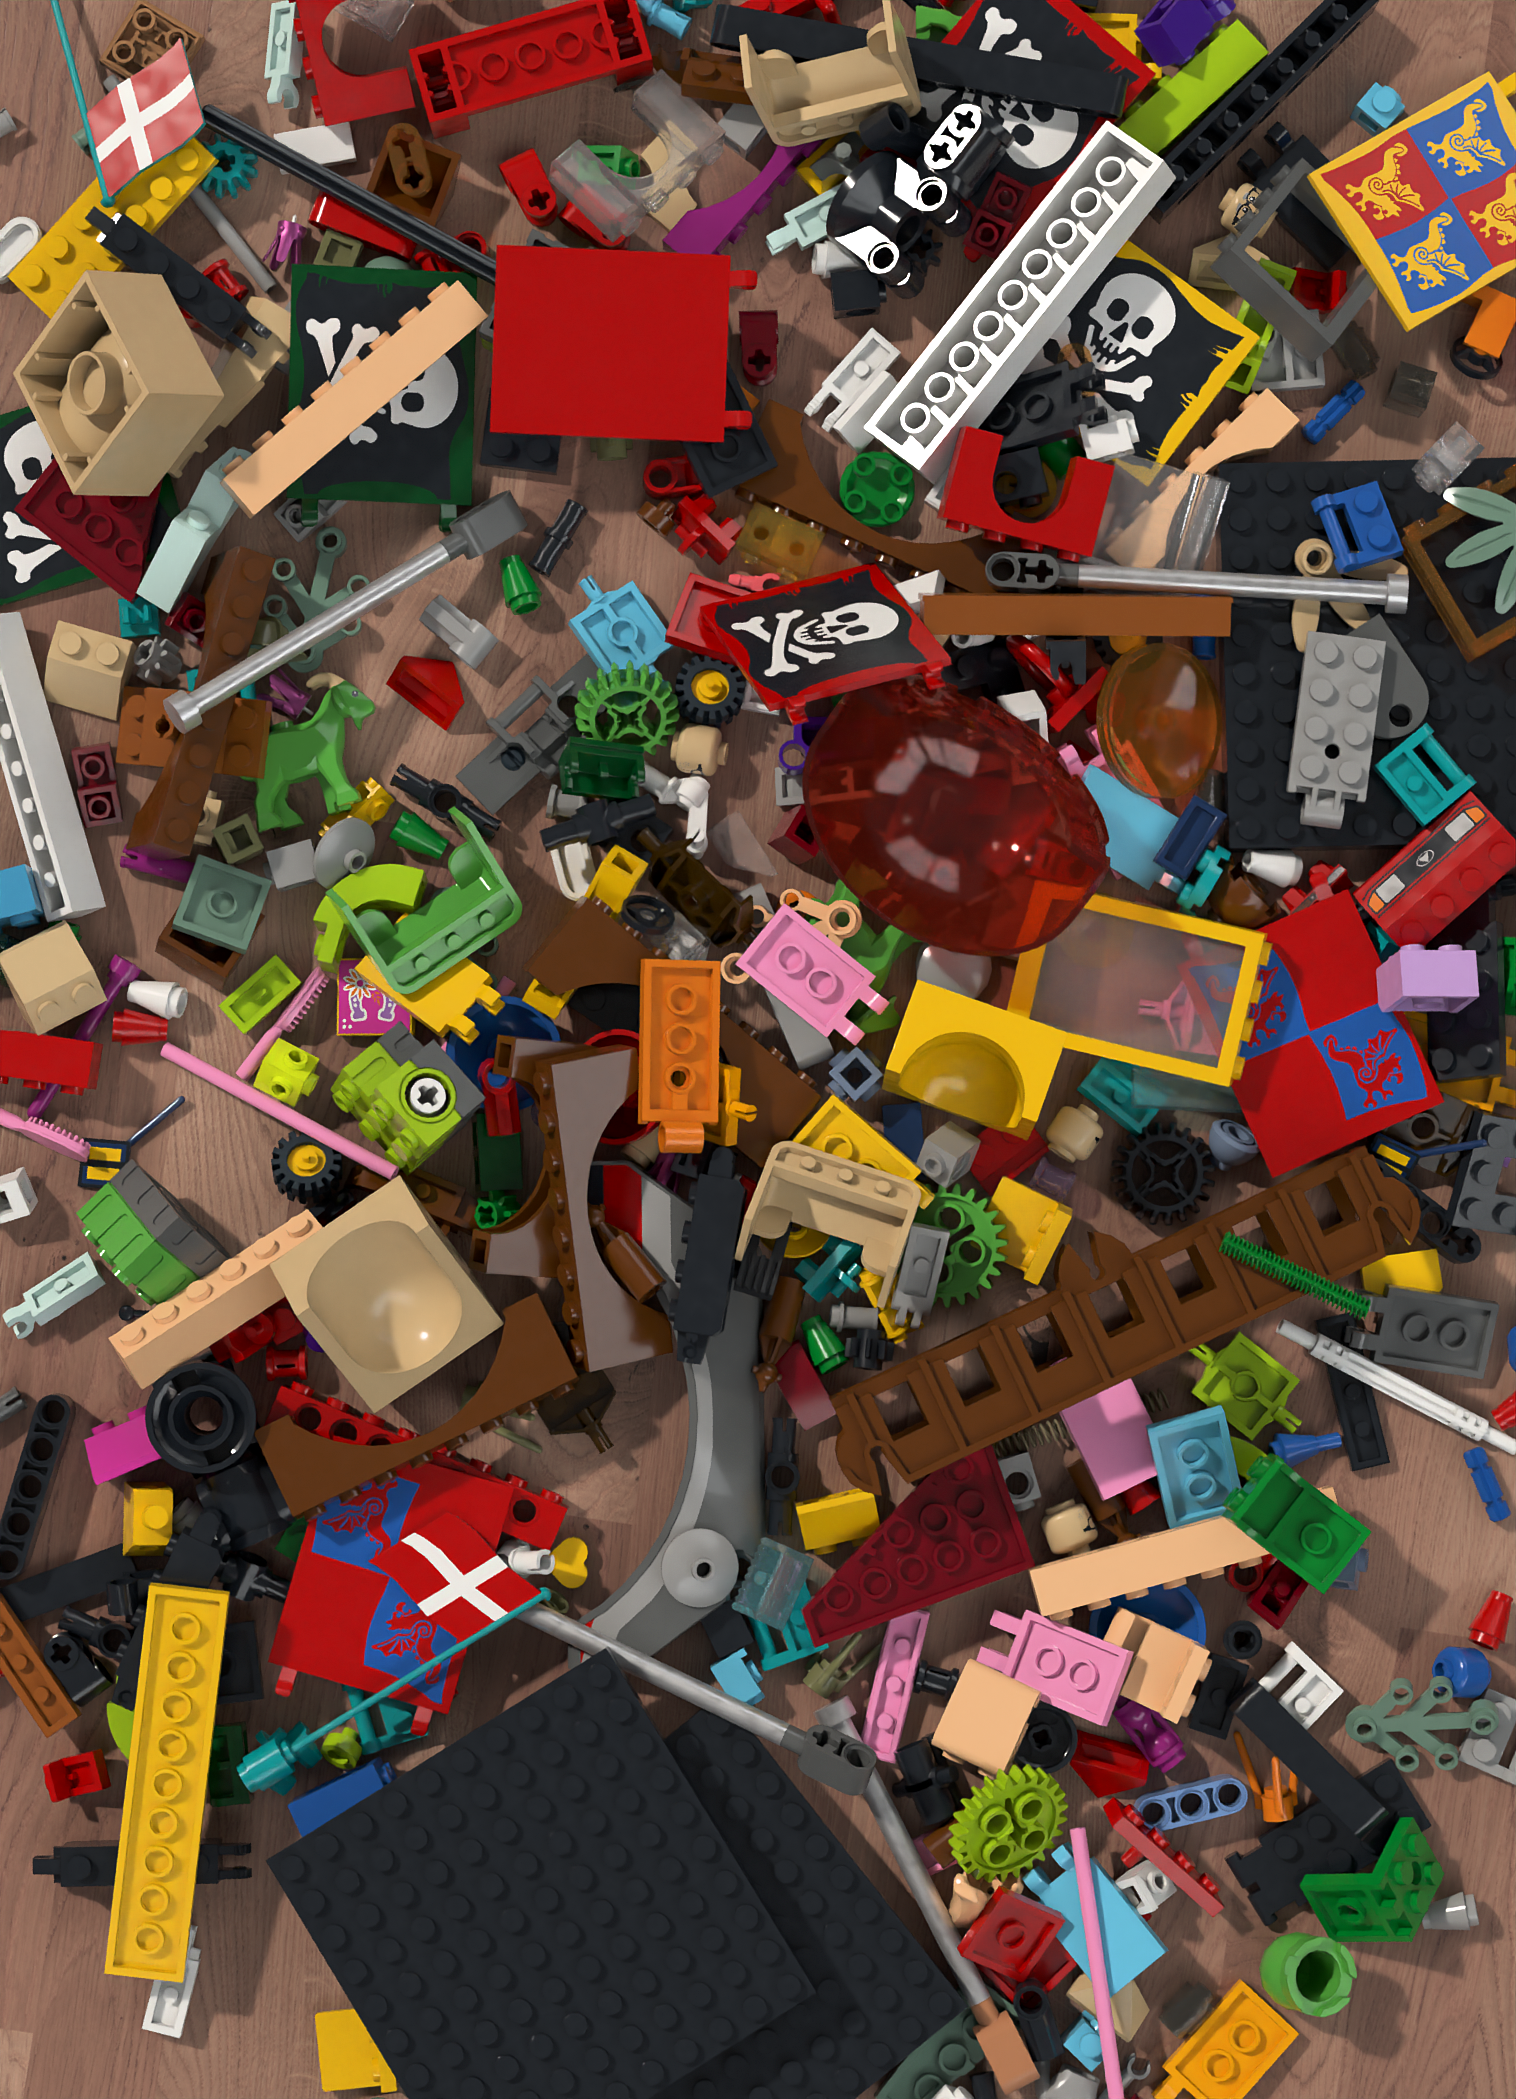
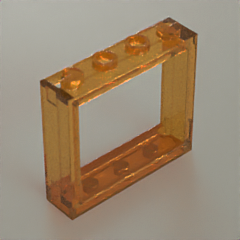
M1516 464L1504 471L1505 479L1494 485L1489 479L1475 488L1487 490L1500 496L1516 487ZM1448 502L1436 510L1439 517L1428 523L1421 518L1404 528L1403 531L1406 536L1400 541L1404 549L1403 554L1467 663H1470L1516 636V616L1481 637H1475L1420 543L1468 515V513Z

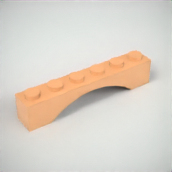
M1268 388L1259 396L1252 392L1238 407L1242 413L1232 423L1225 419L1211 434L1215 440L1206 449L1199 445L1185 459L1184 462L1188 467L1179 476L1172 472L1158 486L1157 489L1161 494L1152 503L1145 499L1131 513L1130 516L1134 521L1125 530L1118 526L1103 541L1107 548L1101 557L1108 562L1122 567L1155 568L1165 556L1166 537L1173 514L1190 489L1206 475L1214 471L1218 464L1233 462L1249 456L1268 455L1296 427L1300 420Z

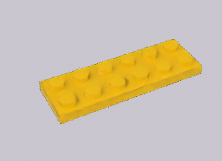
M193 137L185 146L136 177L115 196V204L111 208H105L100 203L103 196L98 177H96L7 277L51 319L85 270L120 272L124 267L96 241L101 232L85 219L94 206L111 219L116 212L121 215L124 213L153 235L217 165L219 160Z

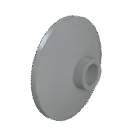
M347 818L333 825L324 834L313 858V873L321 886L331 889L348 875L357 873L359 870L369 866L375 849V836L371 826L362 819Z
M704 1528L691 1529L675 1537L667 1546L661 1561V1576L666 1589L676 1600L691 1607H707L723 1600L733 1589L739 1570L737 1554L732 1544L721 1534ZM706 1562L709 1565V1572L707 1575L700 1577L697 1574V1567L700 1563Z

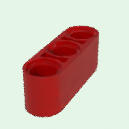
M319 190L307 220L309 224L324 232L327 229L333 230L363 242L364 247L386 256L396 257L404 262L411 261L417 243L321 190Z

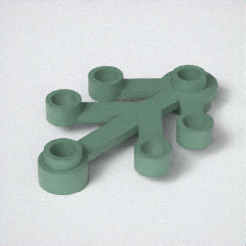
M333 526L321 529L315 539L316 548L320 555L310 596L297 577L296 566L290 559L283 557L277 559L274 563L273 575L286 586L305 617L304 623L354 593L352 586L355 582L363 581L366 583V586L370 584L365 576L354 575L349 579L345 588L326 599L335 559L341 557L347 549V539L344 533ZM328 535H334L338 541L336 546L327 548L324 546V539ZM281 564H289L291 572L289 575L282 577L277 573L278 567ZM271 595L265 599L263 609L267 616L278 618L289 632L297 628L288 616L287 603L281 596ZM273 601L282 603V610L277 614L269 612V605ZM360 617L356 619L357 627L353 631H347L344 627L310 647L311 655L307 660L288 662L289 666L300 673H309L316 670L323 661L326 649L347 636L354 637L361 632L362 621Z
M1436 1676L1429 1682V1688L1401 1715H1387L1396 1704L1406 1705L1413 1699L1412 1683L1406 1678H1396L1390 1683L1389 1690L1373 1706L1359 1705L1352 1709L1346 1717L1345 1728L1347 1734L1353 1740L1361 1743L1374 1741L1394 1756L1396 1766L1401 1771H1414L1419 1765V1753L1414 1746L1403 1745L1389 1732L1402 1731L1435 1756V1764L1438 1768L1451 1770L1458 1764L1457 1748L1450 1743H1444L1428 1730L1471 1728L1472 1731L1479 1735H1488L1498 1727L1499 1712L1497 1706L1492 1701L1479 1699L1469 1705L1467 1712L1426 1714L1436 1703H1446L1453 1696L1451 1680L1445 1676ZM1442 1686L1447 1688V1691L1439 1693L1434 1689ZM1403 1688L1408 1692L1401 1695L1397 1694L1395 1690ZM1482 1718L1489 1720L1488 1722L1484 1723L1477 1722L1479 1719ZM1361 1724H1368V1725H1370L1371 1727L1362 1728V1727H1359V1725H1361ZM1443 1754H1450L1453 1757L1446 1760L1442 1759L1440 1756ZM1408 1755L1413 1757L1411 1761H1404L1401 1757Z

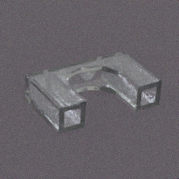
M662 69L634 92L631 110L661 139L666 147L668 160L659 170L643 177L620 175L609 169L580 139L551 162L549 180L612 243L622 235L628 237L634 233L640 226L641 219L648 212H658L669 200V194L677 187L681 190L686 188L696 177L698 169L704 164L711 166L724 152L722 147L726 131L691 97L681 96V87Z

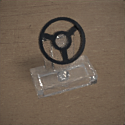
M657 892L652 897L632 895L623 901L620 914L625 923L639 931L647 941L668 955L672 960H697L712 943ZM642 903L645 905L643 908L637 909L630 904Z

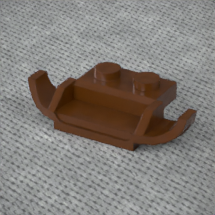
M653 43L651 49L653 67L666 80L681 84V96L754 106L744 87L742 59L740 56L696 51V49L683 47V50L667 52L662 49L661 44Z
M359 1164L351 1169L343 1187H347L349 1190L360 1189L372 1194L391 1180ZM416 1168L408 1176L402 1169L398 1171L396 1177L399 1175L402 1177L446 1237H448L449 1232L457 1234L458 1231L472 1236L473 1229H481L474 1218L475 1210L479 1203L466 1191L467 1188L419 1168Z

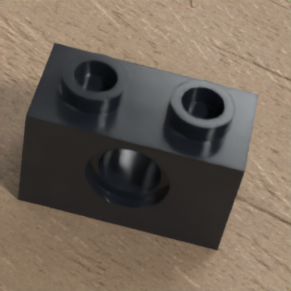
M1037 446L998 456L993 476V492L998 505L1004 512V507L1020 504V509L1039 506L1043 504L1042 498L1050 496L1041 454ZM1013 475L1017 478V487L1012 493L1002 494L997 491V482L1002 476Z

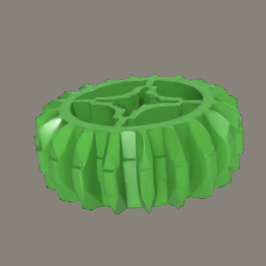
M629 660L626 664V669H619V666L613 662L611 672L609 673L601 668L598 669V680L587 677L585 681L586 689H579L577 694L579 703H576L574 707L575 715L577 716L576 727L579 731H583L582 735L584 734L586 739L644 746V751L653 756L657 752L656 744L667 746V735L675 734L676 724L674 722L679 719V709L676 708L678 698L675 693H671L673 690L669 680L662 681V674L659 670L649 674V667L645 663L638 670H634L633 663ZM650 699L658 707L653 720L647 717V712L645 711L647 709L646 703ZM601 704L607 708V713H609L607 715L608 721L604 725L596 717L597 710Z

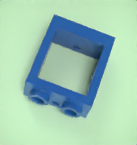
M379 1756L296 1796L287 1806L301 1836L304 1837L397 1778V1775L391 1763L383 1764Z

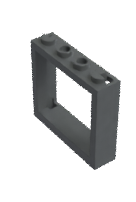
M1301 158L1292 168L1285 164L1270 180L1274 185L1272 190L1267 187L1258 195L1252 203L1256 210L1252 212L1249 209L1234 225V228L1238 231L1237 234L1234 235L1231 232L1218 245V249L1222 253L1210 268L1312 363L1333 346L1377 286L1364 268L1325 321L1321 323L1245 251V248L1291 192L1355 253L1307 178L1315 169L1305 159Z

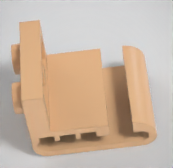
M1118 1606L1103 1640L1134 1652L1119 1694L1159 1712L1163 1718L1177 1724L1181 1716L1187 1718L1193 1707L1196 1696L1191 1693L1197 1680L1203 1682L1209 1672L1212 1660L1207 1657L1210 1651L1199 1642Z
M970 1658L962 1671L931 1744L944 1750L942 1753L944 1757L962 1765L964 1761H967L979 1767L978 1773L988 1776L992 1780L996 1779L997 1771L1000 1768L1008 1775L1012 1765L1017 1766V1763L1013 1761L1029 1726L1027 1723L1033 1707L1037 1708L1042 1692Z

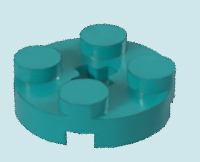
M1219 845L1214 850L1207 847L1200 861L1195 866L1196 870L1200 871L1193 883L1186 880L1187 882L1181 893L1175 899L1177 900L1176 903L1181 905L1178 912L1191 916L1196 915L1195 910L1191 909L1193 904L1199 907L1203 905L1223 871L1222 868L1218 867L1220 865L1218 863L1220 858L1222 857L1228 861L1231 852Z

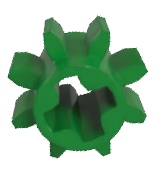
M504 1190L489 1191L488 1197L478 1198L479 1204L474 1214L477 1225L481 1229L489 1228L512 1217L521 1209L520 1204L516 1201L517 1196H505Z

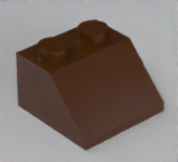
M176 910L159 936L155 952L222 991L244 954L172 929L171 927L177 913ZM260 913L250 943L265 918V915Z

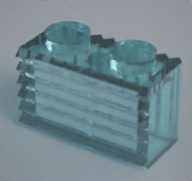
M763 1537L760 1539L761 1544L757 1546L758 1552L754 1553L755 1559L751 1560L752 1566L748 1568L749 1573L744 1575L745 1581L741 1582L742 1588L738 1589L739 1595L735 1597L736 1602L732 1604V1608L783 1631L800 1590L808 1577V1572L814 1559L790 1547Z

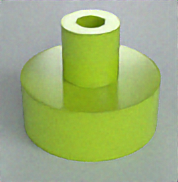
M345 1727L342 1733L328 1734L320 1749L323 1758L339 1768H354L362 1754L361 1746L355 1741L358 1733L352 1728Z

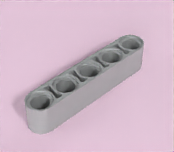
M761 883L733 894L740 902L749 895H752L753 905H762L768 909L769 913L775 915ZM756 909L754 910V923L760 924L764 919V914L761 910ZM754 928L758 935L763 930V928ZM764 988L799 1070H804L835 1056L828 1037L826 1038Z

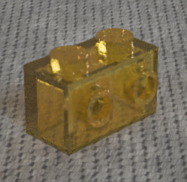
M755 502L736 542V550L741 552L740 558L758 567H761L764 562L777 568L775 574L788 581L796 582L798 578L802 580L808 578L825 540V533Z

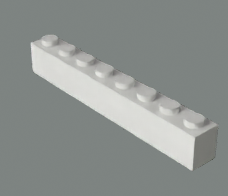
M20 612L0 613V762L47 922L82 917L106 907L21 614Z

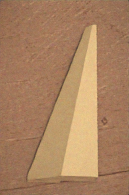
M248 296L244 306L249 310L251 316L269 329L272 334L266 340L256 335L246 324L242 326L236 335L254 346L257 353L252 359L231 343L228 345L224 344L211 370L224 397L167 471L173 478L179 479L183 473L181 471L195 451L200 454L205 451L208 445L204 440L218 425L226 428L265 385L264 380L276 363L285 364L289 359L287 350L290 347V312L266 298Z

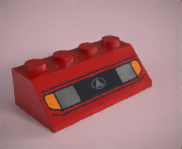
M1468 789L1356 889L1352 895L1400 948L1411 944L1425 946L1516 865V840Z

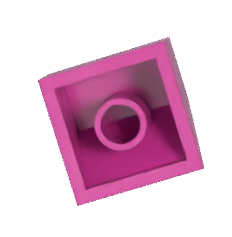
M146 1406L128 1413L130 1421L115 1426L113 1420L92 1428L94 1436L84 1440L92 1476L96 1485L162 1459L153 1448L147 1434L145 1424Z

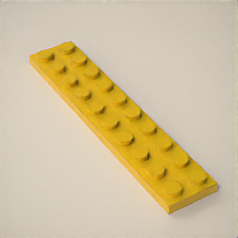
M153 1582L149 1585L104 1974L183 1983L185 1979L230 1597L229 1591Z

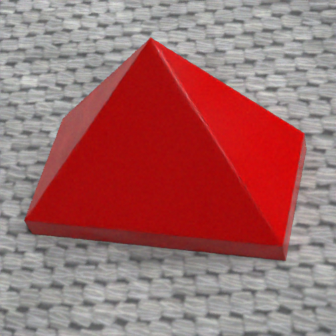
M404 655L399 660L386 685L445 731L450 728L465 703L452 661Z
M1077 1730V1748L1070 1760V1765L1097 1798L1145 1786L1149 1761L1138 1747Z

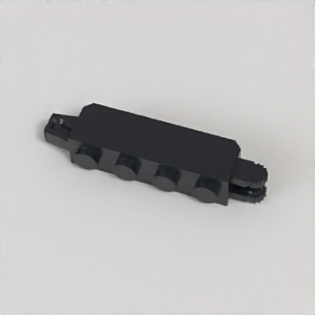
M94 206L85 217L89 224L101 232L96 241L100 243L108 254L133 273L162 275L177 306L225 344L231 343L252 359L257 351L249 342L242 340L236 335L238 331L246 324L256 335L266 340L272 334L269 329L251 316V313L245 306L124 213L121 215L116 212L111 219Z
M719 1146L718 1149L715 1148L716 1150L712 1151L713 1155H711L712 1160H710L708 1175L699 1174L698 1182L692 1181L689 1191L688 1205H694L692 1220H685L681 1239L682 1244H687L685 1260L678 1259L675 1272V1282L681 1283L678 1299H671L668 1313V1321L674 1322L673 1330L677 1331V1361L701 1365L710 1337L718 1336L725 1329L736 1264L734 1257L742 1229L748 1194L744 1185L739 1180L734 1179L735 1162H737L735 1159L737 1157L730 1148L725 1146Z
M212 1505L211 1507L207 1506L206 1509L203 1508V1512L198 1516L193 1528L185 1526L180 1536L175 1533L172 1534L163 1555L170 1557L164 1571L156 1568L150 1583L209 1588L225 1554L222 1542L214 1539L220 1528L219 1524L222 1523L221 1520L223 1519V1513L220 1512V1509H217V1506L213 1507ZM141 1603L130 1623L131 1626L136 1628L131 1641L122 1640L113 1659L120 1664L115 1673L119 1677L111 1702L130 1711L134 1710L136 1703L147 1606Z
M201 1838L196 1884H218L221 1880L248 1879L252 1877V1868L246 1866L223 1867V1855L242 1856L251 1853V1843H222L220 1838ZM120 1840L66 1842L63 1846H54V1855L34 1856L32 1859L33 1875H54V1883H61V1887L114 1886Z

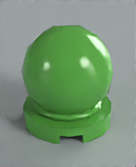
M1301 1932L1277 1937L1264 1950L1259 1967L1262 1987L1274 2002L1287 2010L1299 2011L1306 2015L1318 2017L1336 2014L1346 2006L1351 1999L1347 1996L1351 1990L1352 1978H1357L1354 1959L1344 1945L1328 1937L1313 1936L1309 1933Z

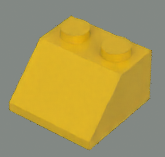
M859 1488L795 1502L805 1549H814L815 1555L837 1551V1543L850 1540L853 1547L860 1546L880 1525L874 1494L864 1492Z

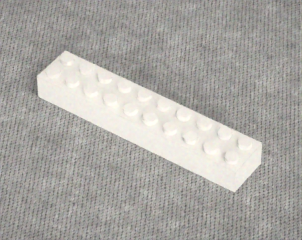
M1106 121L864 428L880 444L934 484L951 463L959 429L964 426L979 428L1175 181L1176 177L1165 161L1109 121Z

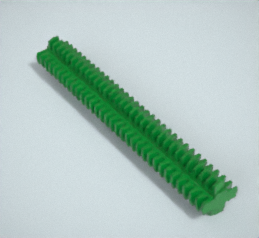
M1230 1231L1226 1232L1223 1237L1219 1252L1224 1249L1223 1254L1228 1251V1256L1233 1254V1259L1237 1255V1261L1242 1258L1241 1263L1247 1260L1246 1265L1251 1262L1250 1267L1255 1264V1270L1260 1267V1272L1262 1269H1265L1264 1274L1269 1271L1268 1276L1274 1273L1273 1278L1278 1275V1281L1282 1277V1283L1287 1280L1286 1285L1292 1282L1290 1287L1296 1284L1295 1289L1300 1286V1291L1305 1289V1294L1307 1291H1310L1309 1296L1314 1293L1313 1298L1319 1295L1318 1300L1323 1297L1322 1302L1327 1299V1305L1332 1302V1307L1337 1304L1336 1309L1341 1306L1340 1311L1346 1308L1345 1313L1350 1310L1349 1315L1351 1316L1354 1312V1318L1359 1315L1358 1320L1362 1317L1365 1319L1371 1305L1370 1299L1366 1300V1297L1357 1296V1293L1353 1294L1347 1288L1339 1287V1284L1330 1283L1329 1279L1326 1281L1325 1277L1321 1278L1316 1273L1312 1274V1271L1308 1272L1302 1266L1299 1268L1298 1264L1294 1265V1262L1285 1261V1258L1281 1259L1279 1255L1277 1257L1275 1253L1267 1252V1249L1262 1250V1247L1258 1248L1257 1244L1254 1246L1253 1242L1244 1241V1238L1240 1239V1236L1236 1237Z

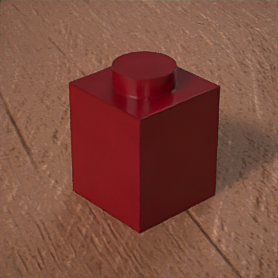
M801 804L784 813L767 844L796 865H799L816 857L833 825Z

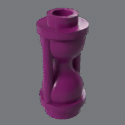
M1122 1695L1118 1696L1115 1703L1116 1708L1112 1711V1714L1153 1768L1158 1767L1162 1773H1165L1186 1757L1187 1753L1182 1748L1184 1743L1159 1712ZM1152 1715L1162 1728L1157 1727L1153 1723ZM1134 1729L1139 1730L1143 1734L1144 1742Z

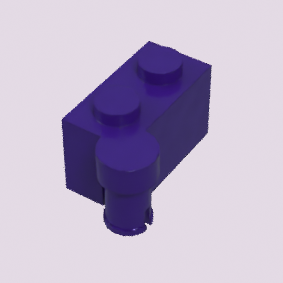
M1159 0L1134 32L1158 68L1174 63L1179 66L1194 56V49L1198 43L1213 32L1215 22L1225 18L1234 10L1236 3L1234 0Z

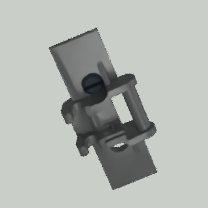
M588 653L551 687L539 676H534L530 680L532 685L495 719L490 717L486 721L487 726L497 738L455 777L492 816L539 773L548 780H551L559 772L558 761L570 736L586 738L584 734L581 735L583 731H579L576 727L577 716L568 718L560 711L558 704L567 697L578 701L577 694L579 689H586L585 681L587 677L598 680V667ZM542 696L549 704L545 709V713L526 732H521L516 737H512L506 729ZM603 704L597 710V718L607 710Z

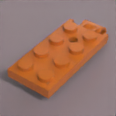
M641 959L638 1124L660 1122L658 1147L661 1153H701L704 1145V1128L702 1123L715 1126L718 1123L721 961ZM675 1071H680L684 1075V1082L680 1086L674 1085L671 1081V1076Z

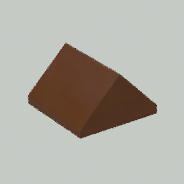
M389 127L366 190L429 225L436 227L453 198L462 155Z

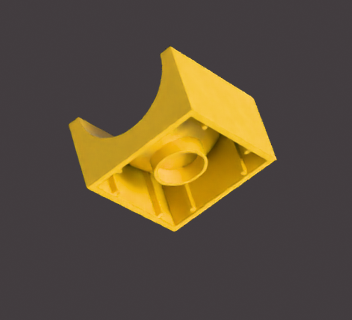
M917 979L885 1069L882 1089L995 1130L1010 1133L1027 1141L1038 1120L1068 1032Z

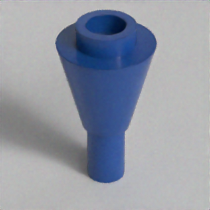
M1338 1432L1316 1437L1314 1435L1275 1433L1273 1442H1270L1268 1445V1451L1271 1454L1280 1456L1285 1460L1284 1463L1292 1468L1321 1451L1341 1447L1342 1441Z

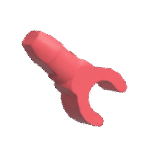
M766 573L762 576L732 574L729 575L728 584L754 593L764 590L763 584L767 581L779 582L780 577L774 573Z

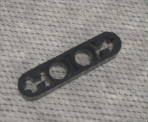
M1376 1159L1384 1177H1394L1404 1183L1418 1199L1421 1216L1416 1236L1431 1248H1437V1252L1454 1264L1468 1263L1474 1261L1479 1256L1481 1241L1472 1229L1452 1226L1445 1222L1446 1209L1385 1162ZM1428 1212L1436 1214L1440 1220V1228L1435 1234L1428 1233L1423 1227V1218ZM1447 1234L1455 1240L1465 1238L1467 1241L1464 1246L1468 1252L1458 1254L1456 1251L1459 1246L1454 1241L1446 1239L1441 1242L1440 1240Z

